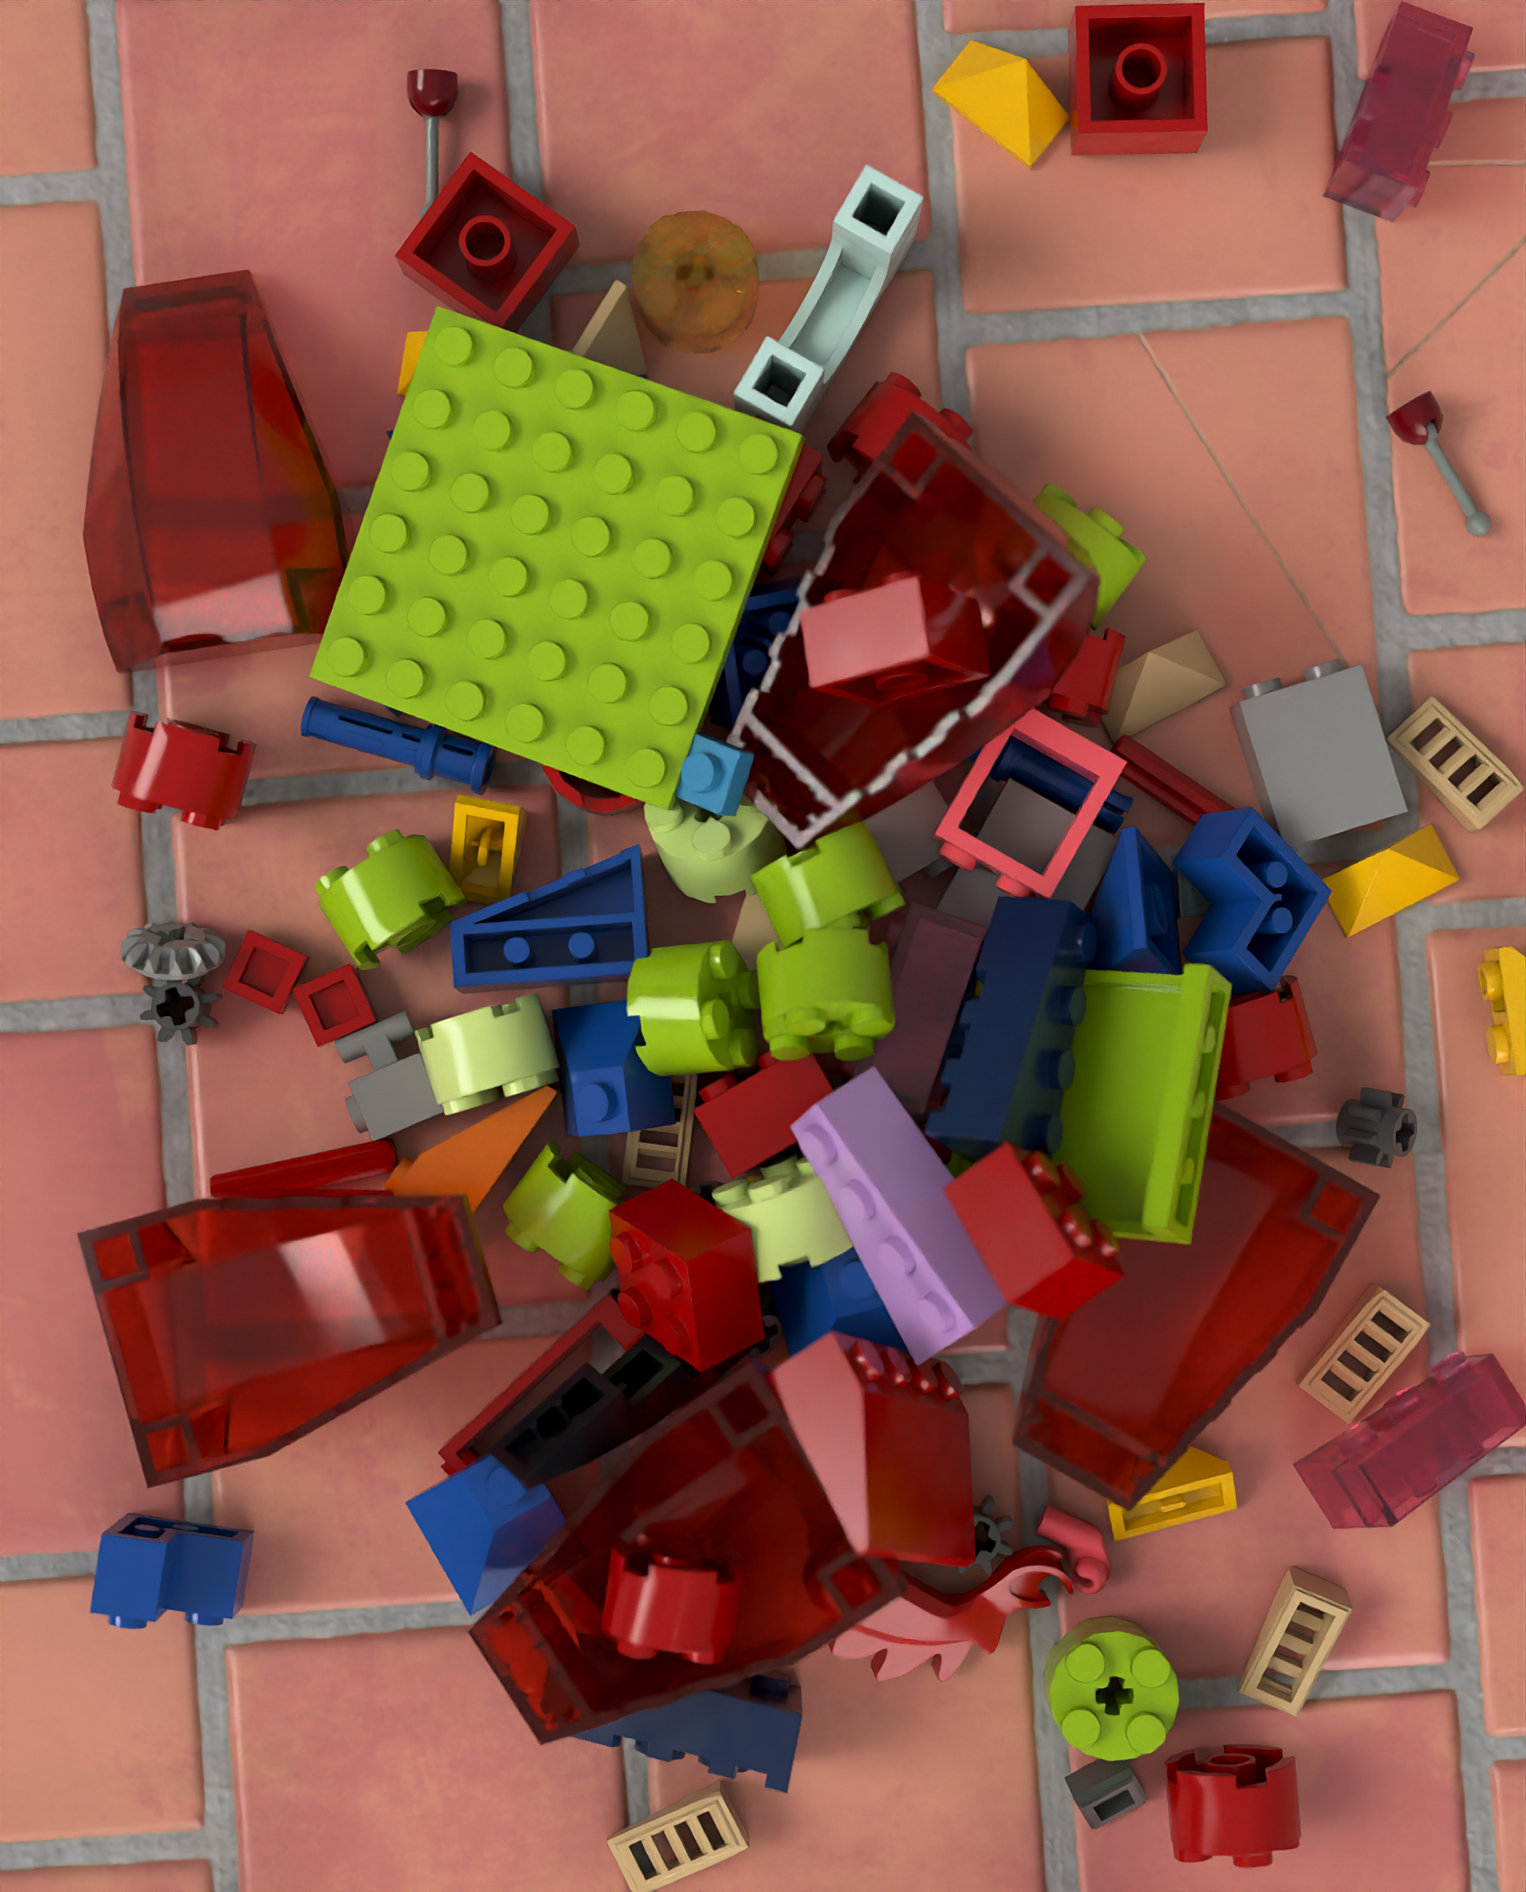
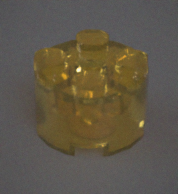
M707 211L678 212L672 216H663L650 226L648 233L639 242L631 265L635 305L645 326L658 337V340L664 346L687 354L713 353L721 349L722 345L734 340L743 329L746 330L750 326L759 303L758 258L749 237L740 226L733 224L729 219ZM699 273L705 275V281H712V283L704 282L700 286L699 293H691L687 291L686 281L682 280L690 279L692 274Z

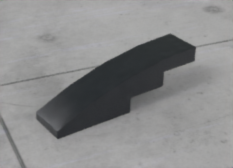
M646 1334L602 1374L588 1362H585L487 1451L526 1490H529L587 1465L646 1432L702 1393L751 1351L749 1348H746L701 1372L678 1355L670 1354L663 1345L660 1346Z

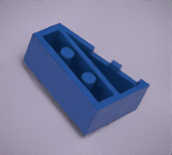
M640 844L620 851V854L584 869L582 867L567 873L564 877L534 890L524 891L449 922L454 988L460 993L466 994L628 981L635 960L650 956L644 862Z

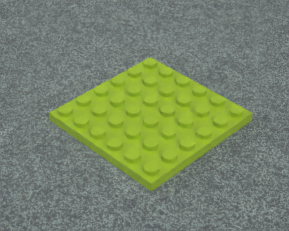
M437 306L309 677L659 808L672 811L677 799L674 795L681 777L682 764L688 757L695 734L701 732L806 437L792 430Z

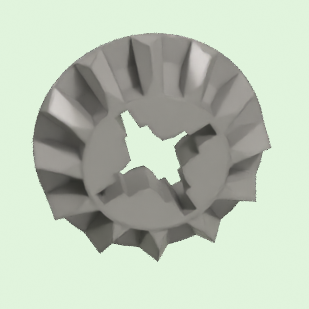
M172 920L168 924L150 922L144 928H134L127 932L126 939L121 941V960L130 968L151 978L162 980L192 979L208 973L224 962L225 941L217 936L216 931L210 928H198L193 922L187 924H176Z

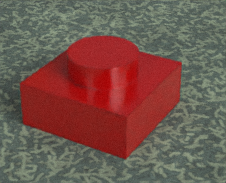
M248 929L221 988L275 1013L284 1014L293 994L292 988L297 986L310 956Z
M349 963L292 988L317 1047H323L339 1038L379 1022L354 963Z

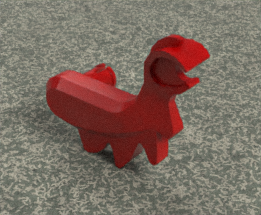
M825 1521L816 1524L808 1531L805 1537L806 1550L812 1557L806 1567L805 1583L814 1605L833 1619L826 1638L831 1653L835 1657L857 1659L875 1653L871 1660V1669L878 1682L905 1675L932 1657L931 1665L940 1682L948 1681L970 1651L973 1643H976L985 1654H991L995 1651L1006 1616L1018 1609H1039L1050 1606L1051 1602L1043 1589H1039V1584L1045 1577L1053 1575L1058 1577L1063 1582L1068 1593L1073 1594L1071 1580L1060 1562L1064 1555L1060 1550L1051 1545L1028 1546L1017 1550L1012 1555H1008L991 1576L976 1588L966 1593L948 1595L934 1589L880 1557L857 1555L852 1543L846 1542L845 1533L842 1528L838 1530L839 1527L834 1522Z

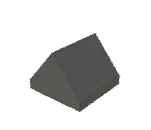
M1099 1758L1064 1777L1078 1808L1091 1829L1095 1828L1096 1830L1144 1804L1147 1800L1127 1759L1107 1761Z

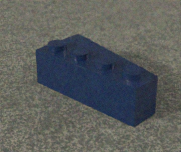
M998 897L976 967L978 979L983 984L980 996L976 995L970 1001H965L959 1020L966 1040L960 1059H947L940 1081L945 1089H950L944 1112H931L924 1134L973 1165L980 1162L1006 1142L1032 1153L1039 1151L1050 1161L1052 1160V1155H1055L1060 1149L1063 1138V1124L1060 1118L1064 1090L1071 1086L1075 1069L1074 1057L1071 1052L1075 1027L1082 1023L1086 1010V996L1083 990L1087 963L1093 960L1097 949L1095 921L1071 900Z
M565 1632L564 1639L551 1638L547 1649L532 1727L608 1747L620 1746L623 1737L635 1740L634 1749L645 1754L646 1757L671 1762L672 1760L684 1759L687 1753L698 1756V1761L709 1767L708 1773L734 1779L737 1773L753 1770L767 1774L765 1788L784 1793L788 1792L803 1715L801 1686L790 1684L791 1677L789 1675L768 1669H755L751 1677L727 1672L728 1664L723 1661L714 1664H704L690 1660V1663L686 1664L664 1659L665 1652L659 1649L657 1655L653 1658H633L621 1654L615 1649L601 1647V1638L581 1632Z

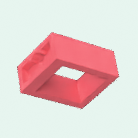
M1012 697L931 837L943 844L938 854L970 873L973 872L978 864L999 876L995 887L1010 897L1033 898L1034 896L1038 899H1050L1127 761ZM1010 735L1094 782L1042 875L958 828Z

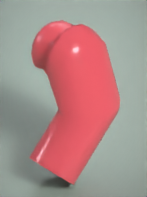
M1046 1504L1039 1516L1034 1533L1064 1546L1071 1571V1581L1077 1590L1085 1594H1095L1101 1591L1111 1574V1561L1102 1532L1095 1525Z

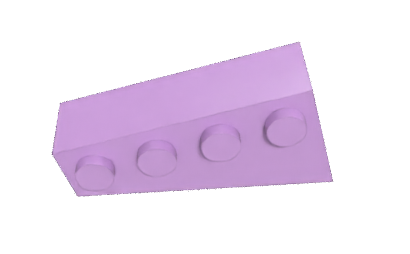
M875 1066L817 1102L790 1126L816 1176H821L849 1239L917 1366L1009 1304L1006 1302L942 1189L952 1182L954 1178Z

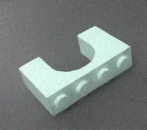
M867 164L865 165L833 221L832 239L828 252L800 308L778 342L768 336L765 338L735 390V411L752 417L758 415L772 424L803 434L914 242L923 196Z

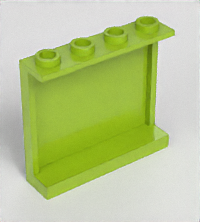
M1185 964L1183 975L1086 969L1083 990L1086 996V1010L1082 1023L1075 1027L1071 1049L1075 1064L1074 1077L1071 1086L1064 1090L1060 1110L1063 1138L1059 1151L1052 1155L1051 1161L1059 1165L1064 1162L1073 1169L1086 1189L1087 1196L1081 1199L1091 1218L1093 1220L1095 1218L1100 1219L1114 1237L1181 1244L1191 1243L1232 987L1211 965ZM979 979L976 984L975 996H980L983 987ZM953 1151L951 1161L945 1165L954 1179L974 1166Z

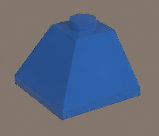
M1136 826L1123 828L1089 913V917L1095 921L1097 949L1093 960L1087 963L1086 969L1183 975L1172 871Z
M627 1000L552 1009L556 1052L560 1064L558 1069L566 1136H593L676 1125L671 1076L660 1077L650 1072L638 1056L635 1047L647 1045L641 1029L640 1016L628 1017Z
M854 1246L844 1253L814 1267L811 1266L809 1260L786 1267L777 1265L782 1278L768 1282L790 1358L831 1331L909 1351Z
M489 1452L405 1502L470 1616L583 1549L581 1542L547 1483L545 1482L526 1490L492 1458Z

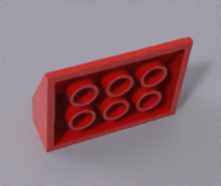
M831 1331L767 1374L857 1555L956 1567H967L976 1561L969 1414L959 1397L963 1394L961 1381L947 1362L930 1357L917 1366L909 1351Z

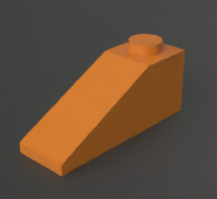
M548 1084L424 1151L415 1162L405 1156L384 1185V1188L390 1191L392 1195L383 1207L439 1247L448 1251L455 1245L559 1096L561 1090L553 1084Z

